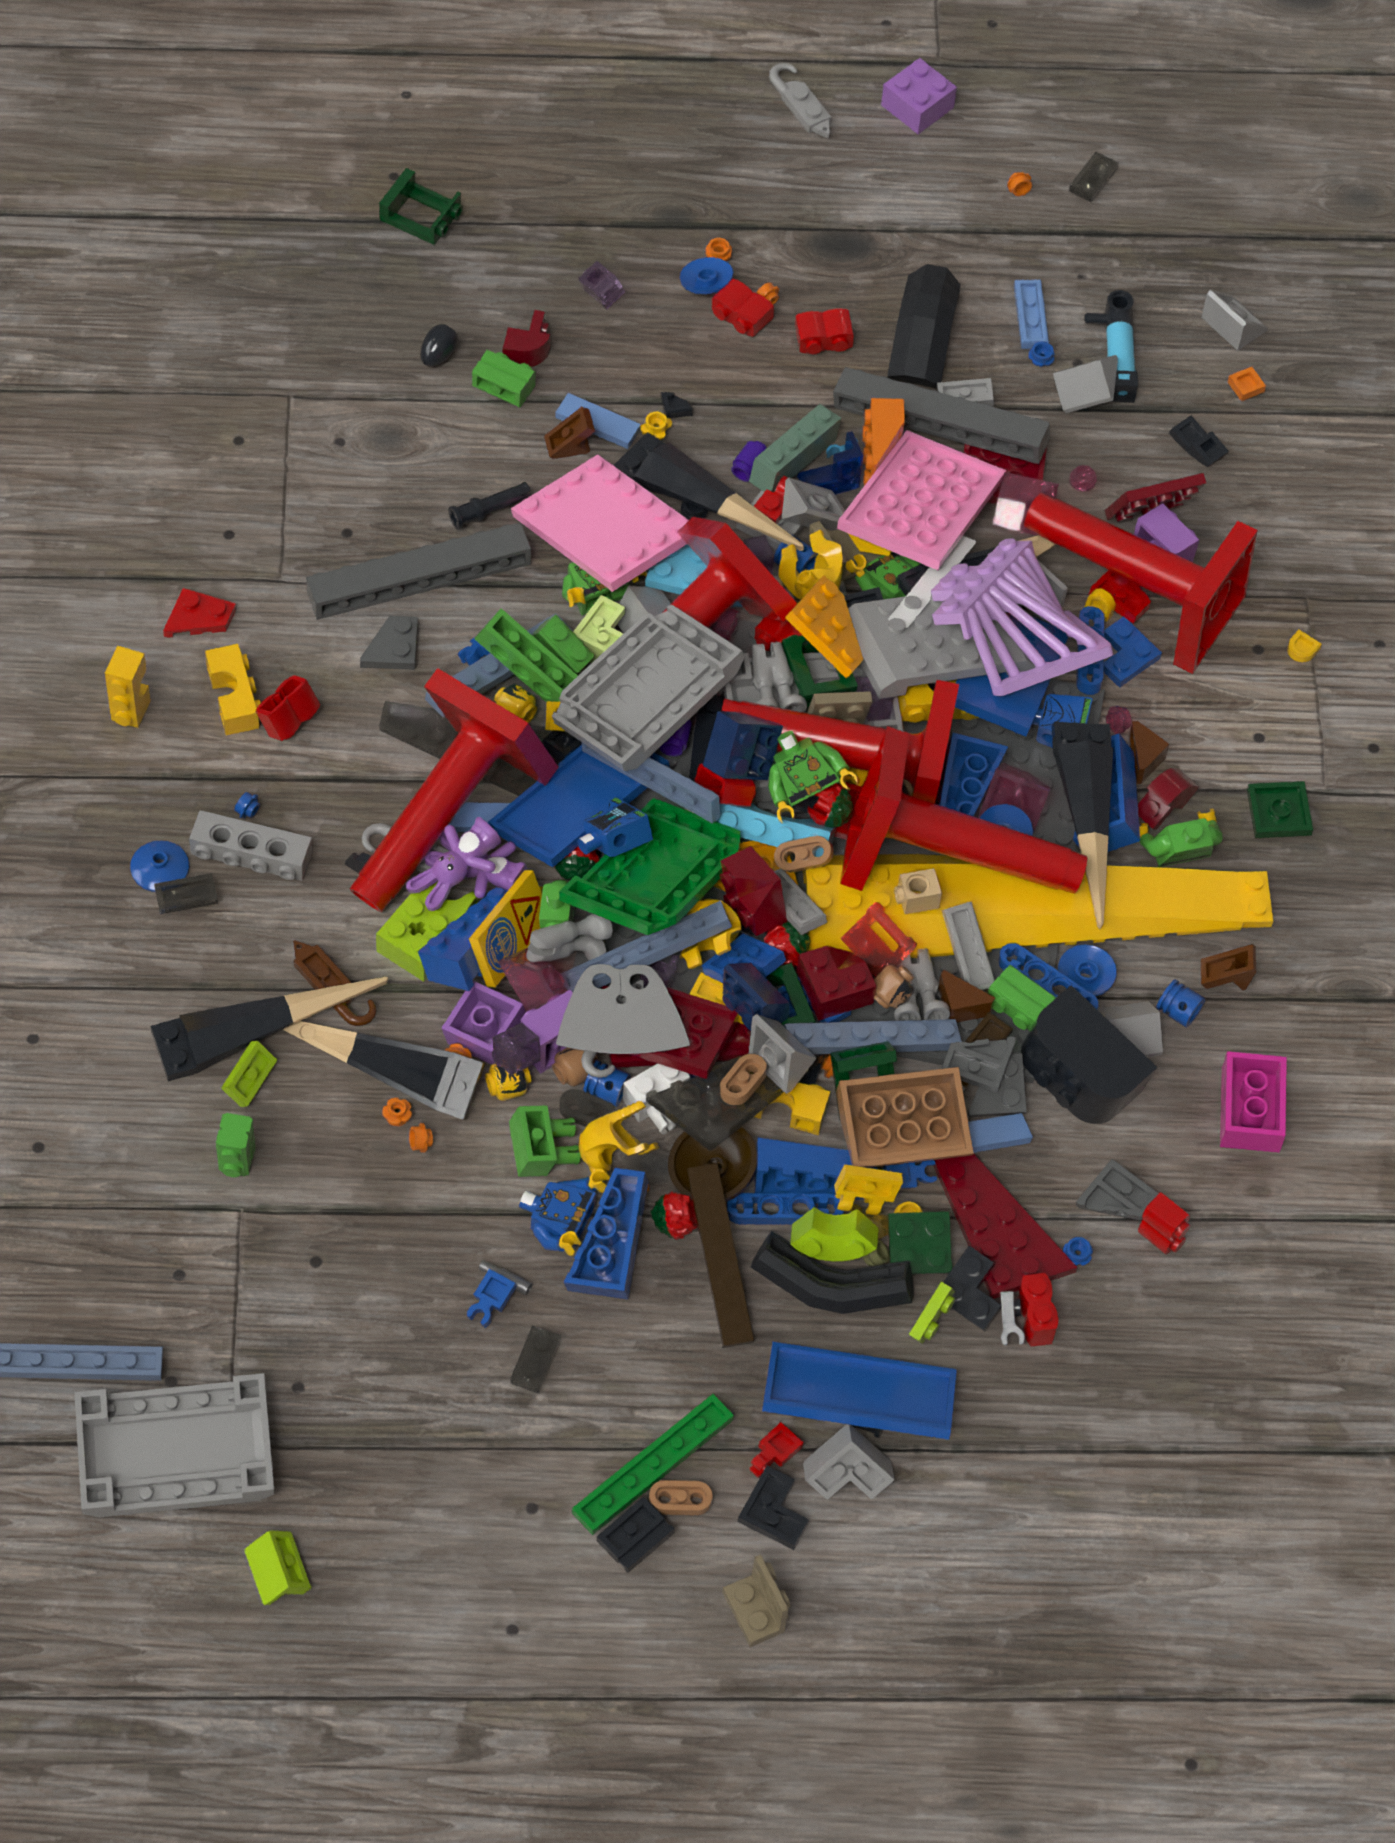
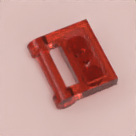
M880 902L872 904L867 909L866 914L840 938L855 955L866 962L870 972L875 977L887 965L897 967L917 946L916 941L912 937H907L884 912L885 908ZM875 921L899 945L895 952L871 927Z

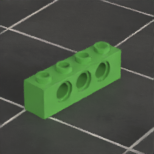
M502 608L474 638L545 702H560L559 697L562 691L578 677L577 674Z

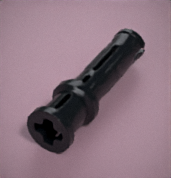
M522 482L519 485L482 499L473 497L468 503L458 507L452 505L448 508L450 520L456 530H460L463 528V525L476 520L481 522L486 518L487 514L519 503L532 496L531 493H527L531 491L530 487L526 482Z

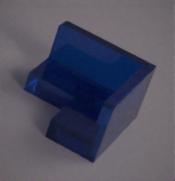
M853 431L846 433L845 450L834 454L833 464L798 473V480L831 490L835 495L858 489L860 487L864 455Z

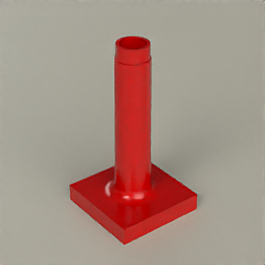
M1044 493L1038 494L1033 500L1024 521V527L1038 533L1039 536L1182 606L1173 665L1191 674L1195 672L1246 597L1258 530L1240 521L1236 522L1206 567L1195 564Z
M692 517L677 531L707 567L670 605L683 611L705 627L710 628L737 601L749 614L781 622L786 620L785 617L797 605V602L727 523Z
M438 668L424 688L458 732V735L349 888L356 897L383 913L391 900L395 899L443 834L445 827L451 823L496 760L501 758L543 785L548 783L558 769L557 764L528 722Z
M937 679L926 728L917 734L909 733L903 779L911 784L913 797L934 804L941 779L959 684ZM724 699L722 711L741 712L783 725L781 734L793 731L798 742L805 738H810L814 743L821 741L836 749L849 767L869 771L886 730L885 728L747 701L740 702ZM778 742L776 752H781L783 750Z
M887 726L854 804L853 816L849 819L840 878L841 885L862 891L884 839L892 838L1055 890L1060 889L1073 894L1078 891L1086 870L1087 855L903 793L902 785L909 733Z

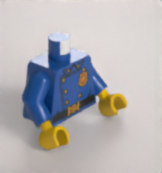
M603 1169L593 1171L590 1177L557 1183L549 1182L541 1196L528 1191L524 1192L519 1208L532 1212L531 1230L545 1250L565 1251L567 1255L572 1256L575 1253L574 1250L577 1244H582L580 1237L596 1205V1193L593 1191L597 1189L600 1193H604L606 1184L603 1181L610 1179V1176Z

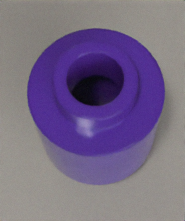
M748 441L733 460L731 471L734 476L741 481L748 482L754 459L767 447L759 441Z
M690 719L660 746L662 753L677 757L687 748L692 727Z

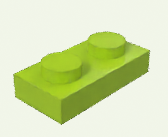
M251 1041L221 1089L240 1107H248L277 1059L259 1041Z
M943 1282L939 1284L909 1333L913 1339L921 1344L926 1339L930 1341L939 1328V1324L936 1322L942 1312L947 1314L955 1302V1298L952 1297L955 1291Z

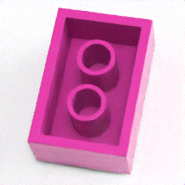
M1227 1051L1221 1076L1220 1147L1280 1153L1286 1135L1287 1057Z

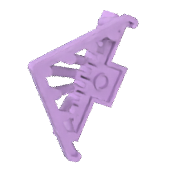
M1012 538L1005 539L978 566H968L965 563L953 566L931 590L933 601H944L932 614L934 624H960L964 640L970 639L973 636L994 696H1004L1113 656L1110 642L1070 611H1063L1035 556L1032 540L1016 541ZM1017 604L1024 605L1065 632L1068 637L1076 639L1078 645H1085L1087 649L1080 652H1070L1065 644ZM1005 612H1009L1059 654L1061 659L1045 662L1040 653ZM992 620H996L1035 665V668L1025 672L1018 670ZM982 628H984L1003 663L1009 678L1000 679Z

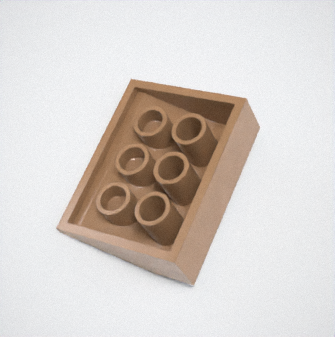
M959 1067L839 1081L836 1096L852 1166L870 1168L973 1155Z

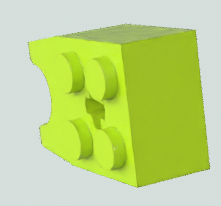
M438 881L420 893H411L376 933L377 952L424 982L427 979V975L418 951L431 938L436 937L445 930L449 923L466 913L470 906L480 901V898L474 895V891L457 900L445 899L442 906L435 911L427 909L425 900Z

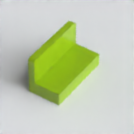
M269 1530L245 1548V1554L264 1605H271L284 1594L303 1595L311 1589L291 1532Z

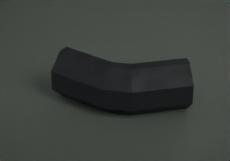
M925 264L908 275L887 377L889 379L937 388V383L941 382L961 285L947 267Z
M772 1230L755 1255L750 1267L807 1306L840 1314L909 1304L913 1302L914 1297L909 1260L842 1270L825 1266L813 1257L801 1253L792 1247L789 1241Z

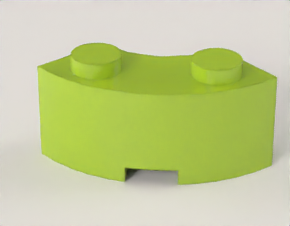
M813 1207L792 1224L790 1245L801 1253L824 1261H849L863 1257L877 1249L878 1227L858 1209L848 1214L832 1215L823 1213Z

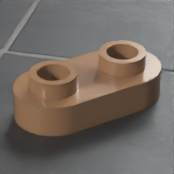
M813 836L780 844L775 850L774 860L776 865L783 871L792 873L827 865L833 858L834 850L832 844L827 839L821 836ZM819 848H823V855L820 857H816V850ZM790 854H795V860L788 863L787 857Z
M746 1054L740 1057L720 1083V1096L722 1100L730 1105L745 1103L765 1079L766 1061L756 1054Z
M662 1480L651 1487L649 1503L663 1515H702L710 1509L713 1495L710 1487L701 1481ZM665 1496L668 1497L670 1501L668 1503H662L659 1501V1499ZM698 1497L702 1502L694 1504L691 1502V1499Z

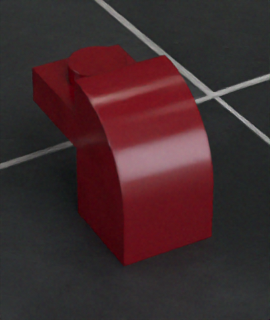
M534 310L529 330L507 328L503 344V354L509 360L534 367L548 357L550 352V334H548L549 323H545V311Z
M1167 769L1147 787L1149 791L1138 803V816L1152 829L1157 830L1174 808L1182 809L1199 789V786L1180 769Z

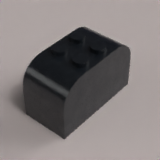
M1072 985L1041 1011L1021 1046L1023 1064L1041 1087L1046 1088L1056 1098L1059 1105L1067 1108L1078 1119L1091 1124H1102L1113 1119L1142 1092L1157 1069V1066Z

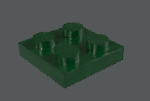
M1305 781L1248 784L1247 796L1255 838L1312 835L1313 825Z
M949 1211L887 1214L889 1263L909 1260L912 1275L949 1274L951 1272Z

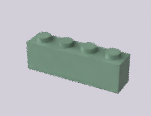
M819 404L754 459L749 482L764 492L766 489L774 492L783 476L793 478L836 441L841 417Z

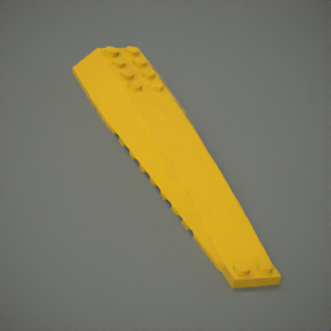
M878 854L862 891L840 884L844 855H833L832 860L825 866L803 870V883H806V895L824 912L827 923L807 932L811 941L808 951L830 946L850 951L861 959L869 958L876 951L884 958H897L898 951L909 950L910 958H917V949L923 948L928 949L930 957L954 955L941 910L967 902H972L986 952H992V949L1002 948L1009 943H1016L1020 946L1036 945V948L1048 947V944L1054 943L1075 945L1077 941L1088 940L1098 943L1105 942V939L1111 938L1133 940L1136 936L1147 935L1149 938L1164 937L1168 933H1177L1178 936L1236 931L1242 928L1272 927L1273 924L1267 871L1234 872L1107 865L1104 924L1099 929L1096 923L1086 872L1078 891L1073 894L944 855ZM935 869L942 892L939 908L904 914L902 904H897L894 888L899 883L900 874ZM913 890V891H912V892L918 893V894L921 893L920 891H917V890Z

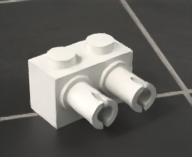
M656 1064L623 1083L622 1100L628 1106L637 1101H642L646 1106L643 1110L634 1114L635 1118L640 1122L650 1117L661 1134L667 1133L666 1127L671 1131L677 1124L676 1120L666 1110V1106L675 1102L686 1120L692 1119L691 1113L696 1117L702 1110V1107L698 1105L689 1092L690 1076L686 1072Z

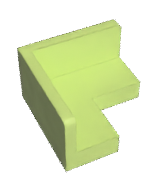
M603 595L598 598L573 631L584 643L583 646L588 647L595 655L589 661L591 664L623 635V633L614 628L624 616L625 607Z

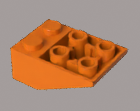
M871 398L870 409H865V426L862 427V442H865L863 464H865L866 470H864L863 486H865L903 436L905 422L904 399Z

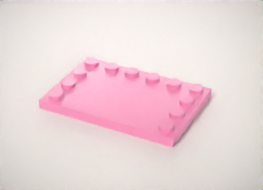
M907 430L840 517L837 529L917 561L927 567L939 570L1002 483L1006 470Z
M599 455L589 459L511 508L515 519L612 592L687 545L677 531L689 520Z

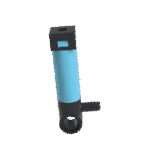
M1115 290L1108 295L1105 313H1086L1084 322L1087 324H1106L1108 357L1113 355L1118 357L1113 401L1109 402L1134 403L1138 389L1132 318L1134 300L1130 293L1123 290Z

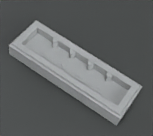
M781 868L774 871L781 879L787 920L801 935L827 923L824 912Z
M972 902L941 910L961 979L982 991L989 989L995 980Z

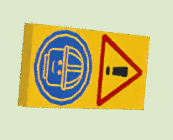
M524 870L469 938L487 987L496 988L529 946L532 931L540 929L539 915L542 893L533 870Z

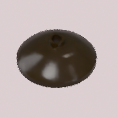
M722 1119L705 1120L686 1129L674 1142L668 1158L669 1175L679 1193L690 1196L692 1199L687 1168L717 1163L718 1168H722L719 1174L725 1202L740 1195L755 1177L757 1148L750 1134L740 1125Z

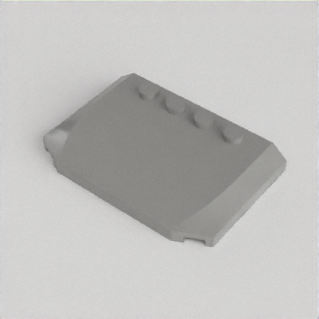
M673 605L667 606L666 612L653 616L652 613L644 615L562 691L559 697L561 703L557 713L553 712L552 715L556 725L623 771L637 769L738 673L744 660L741 649Z

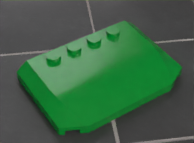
M652 798L640 811L648 816L653 840L615 857H609L605 854L582 878L575 875L559 891V900L646 935L653 934L676 925L719 881L720 874L722 873L721 860L739 852L740 830L716 821L711 823L695 813Z

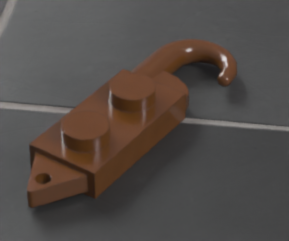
M296 940L293 941L296 958L293 960L294 967L315 990L351 983L318 945L313 947ZM354 998L332 1006L344 1021L354 1026H364L370 1023L375 1018L377 1012L376 1005L371 999L367 1001L369 1012L364 1016L355 1015L348 1007Z

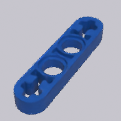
M1093 606L1083 608L1080 611L1079 619L1088 626L1089 619H1092L1094 625L1089 627L1104 638V613ZM1077 644V652L1087 649L1085 645ZM1104 659L1076 669V686L1080 692L1093 695L1101 690ZM1087 674H1092V682L1088 681Z
M1009 943L1000 950L998 963L1003 971L1009 965L1013 966L1056 998L1058 995L1052 990L1054 986L1062 985L1067 989L1072 985L1086 1000L1098 1009V1000L1092 993L1016 943ZM1017 956V960L1013 959L1011 962L1007 960V957ZM1025 962H1027L1024 970H1020L1021 966H1024ZM1032 969H1038L1043 972L1044 977L1035 980L1029 976L1028 972Z
M741 1193L734 1199L727 1201L726 1207L729 1220L735 1224L792 1225L803 1216L796 1214L792 1209L797 1203H804L808 1206L809 1211L815 1207V1204H818V1210L830 1214L827 1205L832 1204L835 1209V1213L832 1215L844 1214V1211L837 1210L840 1199L836 1198V1194ZM766 1203H774L779 1208V1211L774 1215H768L764 1213L762 1206ZM737 1204H742L743 1213H738L736 1209ZM753 1204H757V1214H753Z

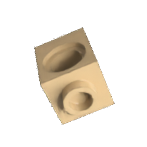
M935 869L900 874L898 886L894 888L897 904H902L904 914L939 908L942 892ZM913 890H917V891H920L921 893L918 894V893H914V892H912V891H913Z

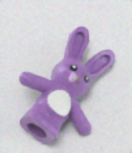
M481 817L475 819L472 828L465 832L460 839L455 827L447 825L444 833L452 851L441 854L432 868L413 877L406 883L408 892L420 893L438 881L425 900V905L429 911H435L442 906L451 888L465 878L468 866L488 873L494 872L496 868L495 863L482 857L489 850L499 845L501 838Z
M443 832L439 838L440 843L446 849L452 851ZM507 842L489 856L486 853L482 857L495 863L496 868L494 872L488 873L468 866L465 877H477L474 895L477 898L485 896L487 882L496 887L509 890L524 870H527L524 862L515 863L506 859L507 856L515 851V843ZM437 851L429 852L424 858L425 863L432 868L437 858L443 853Z

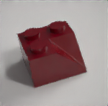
M752 846L721 860L722 873L720 874V879L726 892L723 895L724 902L738 914L739 920L745 928L749 927L758 936L774 928L777 924L781 925L787 922L781 879Z
M824 946L799 954L796 972L818 1021L874 1003L876 983L866 962L854 953Z

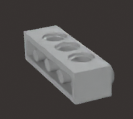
M201 810L198 813L189 837L190 852L200 859H213L224 862L229 866H242L250 868L257 873L267 872L279 875L286 880L295 879L303 881L313 853L312 837ZM220 840H227L223 843L218 842ZM247 847H255L254 849H245ZM278 853L283 854L281 856H274V854Z

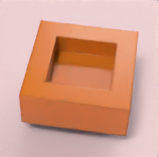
M1252 366L1229 375L1228 384L1241 401L1265 391L1266 385Z

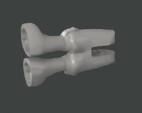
M781 642L771 643V658H767L764 644L752 645L754 672L752 683H754L756 690L760 693V700L756 703L778 707L772 693L773 686H775L779 694L780 708L804 712L807 708L805 698L801 695H793L790 690L794 677L790 671Z
M591 914L576 923L565 921L532 931L526 954L527 960L531 962L553 961L569 957L574 951L584 952L588 960L607 953L602 940L609 939L612 936V923L608 919Z
M917 949L916 964H912L909 950L898 951L897 967L899 968L903 965L914 975L915 978L912 982L915 986V992L904 1004L896 1008L894 1012L895 1021L921 1020L920 1010L916 1002L917 993H920L922 998L924 1020L948 1019L950 1016L948 1004L935 999L939 982L935 978L928 949Z

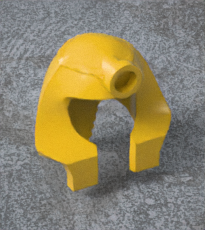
M821 529L809 535L812 551L818 553L814 563L815 569L803 570L798 573L796 570L798 559L795 545L791 544L781 549L782 557L779 565V578L787 589L800 600L823 575L829 581L836 584L838 589L841 584L843 568L841 546L837 542L825 539L824 532Z
M710 898L699 900L687 914L688 916L721 901L732 925L731 928L682 950L679 957L686 960L687 966L691 970L702 964L700 955L702 951L714 950L717 955L730 951V943L735 940L741 931V923L737 914L722 900Z
M637 1101L627 1107L591 1121L581 1132L579 1137V1153L582 1160L589 1166L591 1174L597 1169H603L606 1173L610 1171L612 1154L616 1149H620L628 1156L636 1154L646 1155L659 1149L658 1143L650 1145L641 1143L621 1125L623 1120L646 1107L642 1101Z

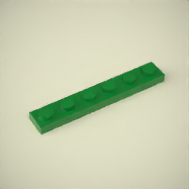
M714 1394L710 1395L572 1508V1514L593 1536L648 1491L655 1483L659 1482L734 1420V1415Z

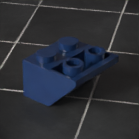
M718 711L703 766L726 779L768 780L770 768L774 760L773 756L778 746L777 738L781 735L783 725L741 712Z
M735 963L724 967L723 1002L731 1011L735 1010L742 1017L744 1025L750 1031L752 1017L757 1014L776 1020L779 1023L789 1018L790 1003L752 963Z

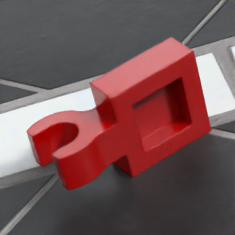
M786 476L780 479L774 492L766 489L754 505L757 510L776 524L782 519L785 482L788 478Z
M780 1422L759 1441L758 1447L762 1452L751 1461L753 1465L749 1470L759 1478L766 1466L770 1467L773 1462L782 1467L802 1449L804 1442Z

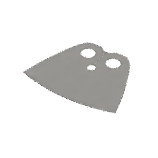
M608 964L589 966L575 986L565 1010L556 1045L572 1049L609 1054L652 1053L690 1046L683 1022L667 988L655 970L647 965H629L624 969H615ZM599 973L606 974L611 978V985L606 989H598L593 985V977ZM638 973L645 975L649 981L647 987L644 989L633 988L629 982L632 975ZM622 995L626 997V1002L619 1004L616 1002V997Z

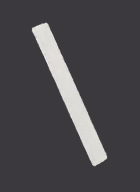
M963 536L939 570L929 567L906 596L918 597L922 602L920 608L915 610L907 608L904 605V598L888 620L899 618L906 623L905 628H908L930 601L931 590L953 566L963 560L976 541Z

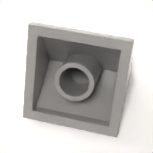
M1209 290L1207 293L1201 318L1237 351L1267 331L1268 328L1232 295L1214 290Z
M1116 355L1053 373L1062 409L1065 413L1113 401L1118 357Z
M788 477L785 482L782 520L809 528L810 524L820 521L825 529L830 531L837 530L838 520L845 510L833 491Z
M628 586L619 603L625 607V614L617 625L624 634L642 616L652 613L653 616L661 614L671 603L662 590L651 587Z
M1149 1001L1097 1009L1146 1057L1163 1054L1160 1012Z
M758 1014L752 1017L749 1054L759 1055L766 1061V1075L787 1094L793 1090L816 1060V1057L778 1021Z

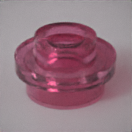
M1086 465L1077 466L1070 473L1069 477L1070 485L1074 489L1083 492L1093 489L1097 481L1094 470Z
M1112 706L1108 710L1106 723L1110 724V729L1113 733L1121 734L1130 728L1131 715L1125 707Z

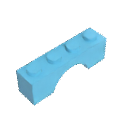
M751 803L750 807L720 804V818L716 820V822L740 830L741 838L775 847L784 842L813 836L824 837L833 844L836 827L822 826L815 823L812 819L794 818L793 820L792 818L781 816L783 824L778 821L777 815L761 810L753 803ZM819 848L816 850V857H820L823 855V848Z

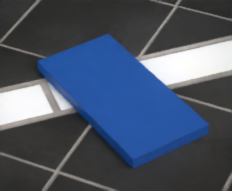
M1007 612L1012 622L1017 626V628L1021 632H1031L1020 621H1018L1014 616ZM1034 618L1063 644L1066 643L1068 636L1065 632L1054 625ZM1040 639L1043 644V650L1040 655L1044 661L1053 662L1058 660L1060 655ZM1006 672L999 673L1001 680L1009 678ZM987 675L957 679L956 684H959L955 708L1026 737L1050 679L1004 696L993 695Z
M582 745L557 764L558 769L546 785L537 781L488 821V824L500 837L508 842L515 843L517 847L551 867H554L578 847L577 840L586 835L583 825L585 817L615 796L629 804L648 788L583 752ZM656 753L650 756L651 759L669 767V761Z
M772 1342L762 1411L949 1440L957 1369Z

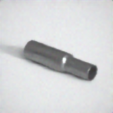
M485 1260L480 1263L479 1270L487 1273L491 1269L515 1282L517 1285L516 1291L524 1295H528L532 1288L531 1282L504 1268L500 1269Z

